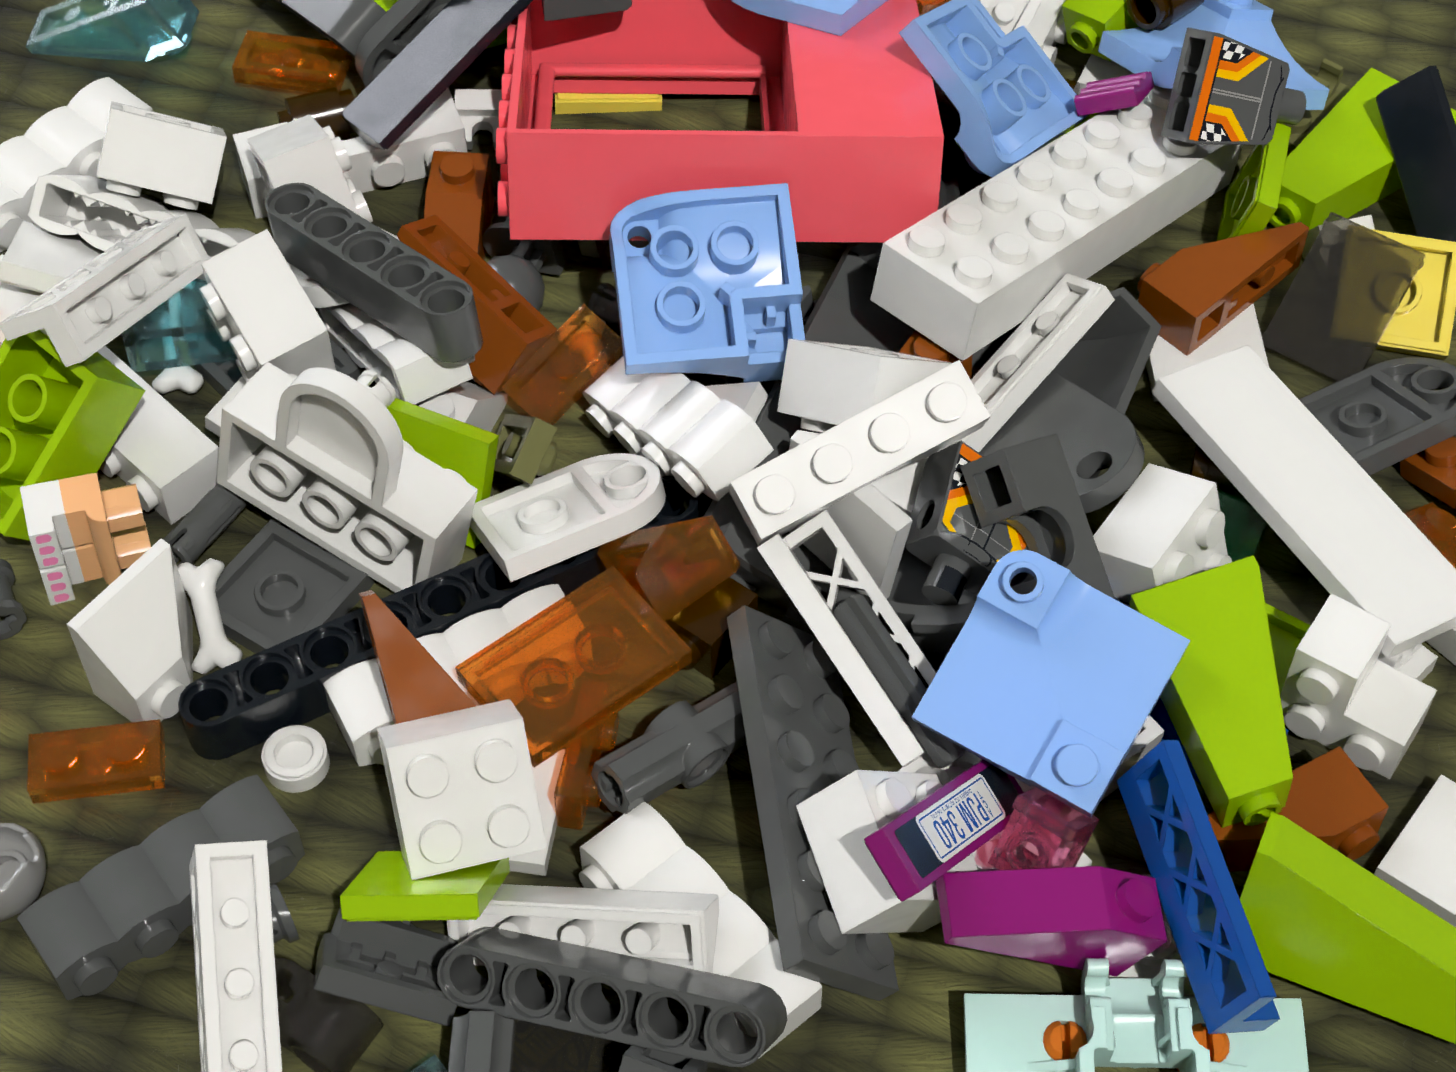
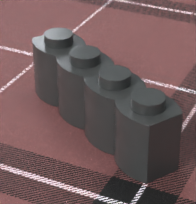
M253 775L224 788L210 798L199 810L185 813L162 825L140 845L127 848L108 857L87 872L79 881L67 884L46 894L24 910L17 919L28 941L65 999L71 1000L82 995L90 996L109 987L115 981L118 972L128 963L144 957L153 958L168 951L176 943L179 935L188 926L193 925L189 864L195 844L267 840L270 884L280 882L290 875L295 869L297 862L305 855V851L297 828L260 777Z

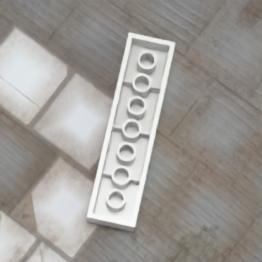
M1155 86L1138 106L1099 113L885 241L882 246L870 300L964 361L1024 321L1065 274L1068 273L1083 279L1089 278L1229 185L1243 145L1191 144L1161 136L1172 89Z

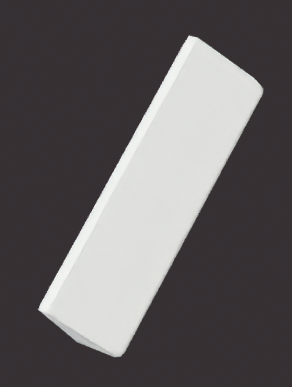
M501 884L477 920H447L448 936L458 941V944L485 928H499L712 973L719 918V897L717 894ZM473 956L474 965L485 966L479 958Z

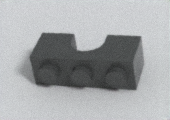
M1057 433L1001 449L960 466L982 528L995 523L1011 525L1023 536L1030 551L1037 552L1069 569L1072 574L1086 584L1115 599ZM1028 573L1023 582L1011 588L1018 594H1028L1035 589L1037 581Z

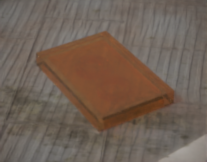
M611 566L463 661L455 669L457 680L479 705L506 699L512 701L523 717L531 764L535 768L692 663V649L628 581Z

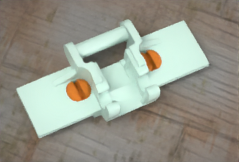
M1086 958L1081 977V995L964 993L966 1072H1095V1067H1130L1134 1069L1176 1068L1179 1072H1309L1302 1001L1298 998L1273 999L1280 1020L1264 1031L1209 1034L1196 998L1184 997V980L1187 977V973L1182 959H1164L1160 972L1153 979L1109 978L1108 958Z

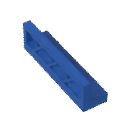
M1162 740L1116 780L1151 877L1155 878L1160 902L1208 1033L1264 1031L1280 1020L1273 1001L1277 997L1180 742L1179 740Z

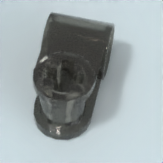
M275 958L277 998L280 999L278 1000L281 1046L295 1054L314 1072H351L382 1030L383 1022L364 1003L314 990L315 975L294 961L286 958ZM291 995H293V999L291 1001H289L288 1003L284 1002L285 1000L290 998Z

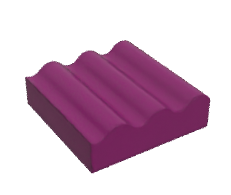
M1142 72L1088 82L1086 88L1081 89L1080 94L1074 97L1077 115L1082 116L1138 106L1155 87L1152 73Z

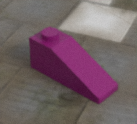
M1102 866L952 872L945 873L936 880L945 944L1083 970L1086 958H1108L1109 975L1118 976L1167 942L1156 881L1153 877Z

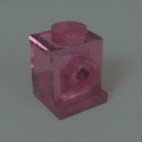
M1035 787L1016 797L1011 807L1014 811L988 863L998 870L1075 867L1100 819L1094 815L1089 818ZM1028 842L1037 848L1039 856L1025 848Z

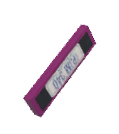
M982 759L864 838V843L895 895L903 902L921 892L1032 809L1033 806L1015 777Z

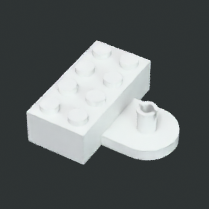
M267 361L222 408L216 482L351 566L367 573L369 577L395 593L456 567L463 558L478 489L467 483L459 473L451 469L442 468L416 452L409 443L403 440L397 422L387 409L396 398L395 389L389 380L382 376L379 382L371 388L369 385L377 378L378 373L373 370L363 371L357 381L339 371L322 367L309 368L297 376L295 374H288Z

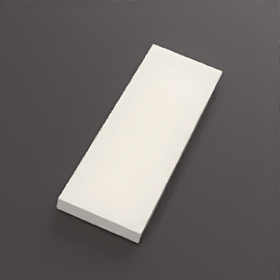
M1249 345L1157 379L1152 394L1330 594L1332 593L1391 623L1381 652L1387 659L1456 627V569Z

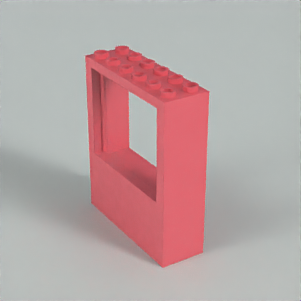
M533 0L507 26V49H505L504 74H502V100H499V128H496V163L501 164V181H498V217H509L510 240H609L610 226L615 215L624 207L639 199L687 190L788 183L796 242L884 243L936 212L939 205L944 134L933 79L899 34L913 19L920 16L917 1L888 0L843 35L838 36L754 13L735 4L731 0H632V6L625 11L553 21H544L542 0ZM553 93L759 95L762 131L551 129ZM635 236L631 238L629 241L648 240L641 236Z

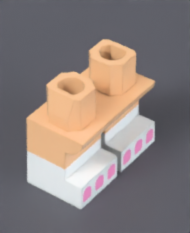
M91 473L20 487L29 539L51 606L75 600L73 585L104 578L105 582L110 585L122 574L121 569L129 568L151 548L136 483L102 491L97 473Z

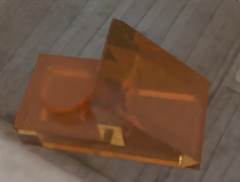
M713 515L637 530L601 545L597 552L625 600L647 597L662 621L671 619L736 573L740 566L739 560Z

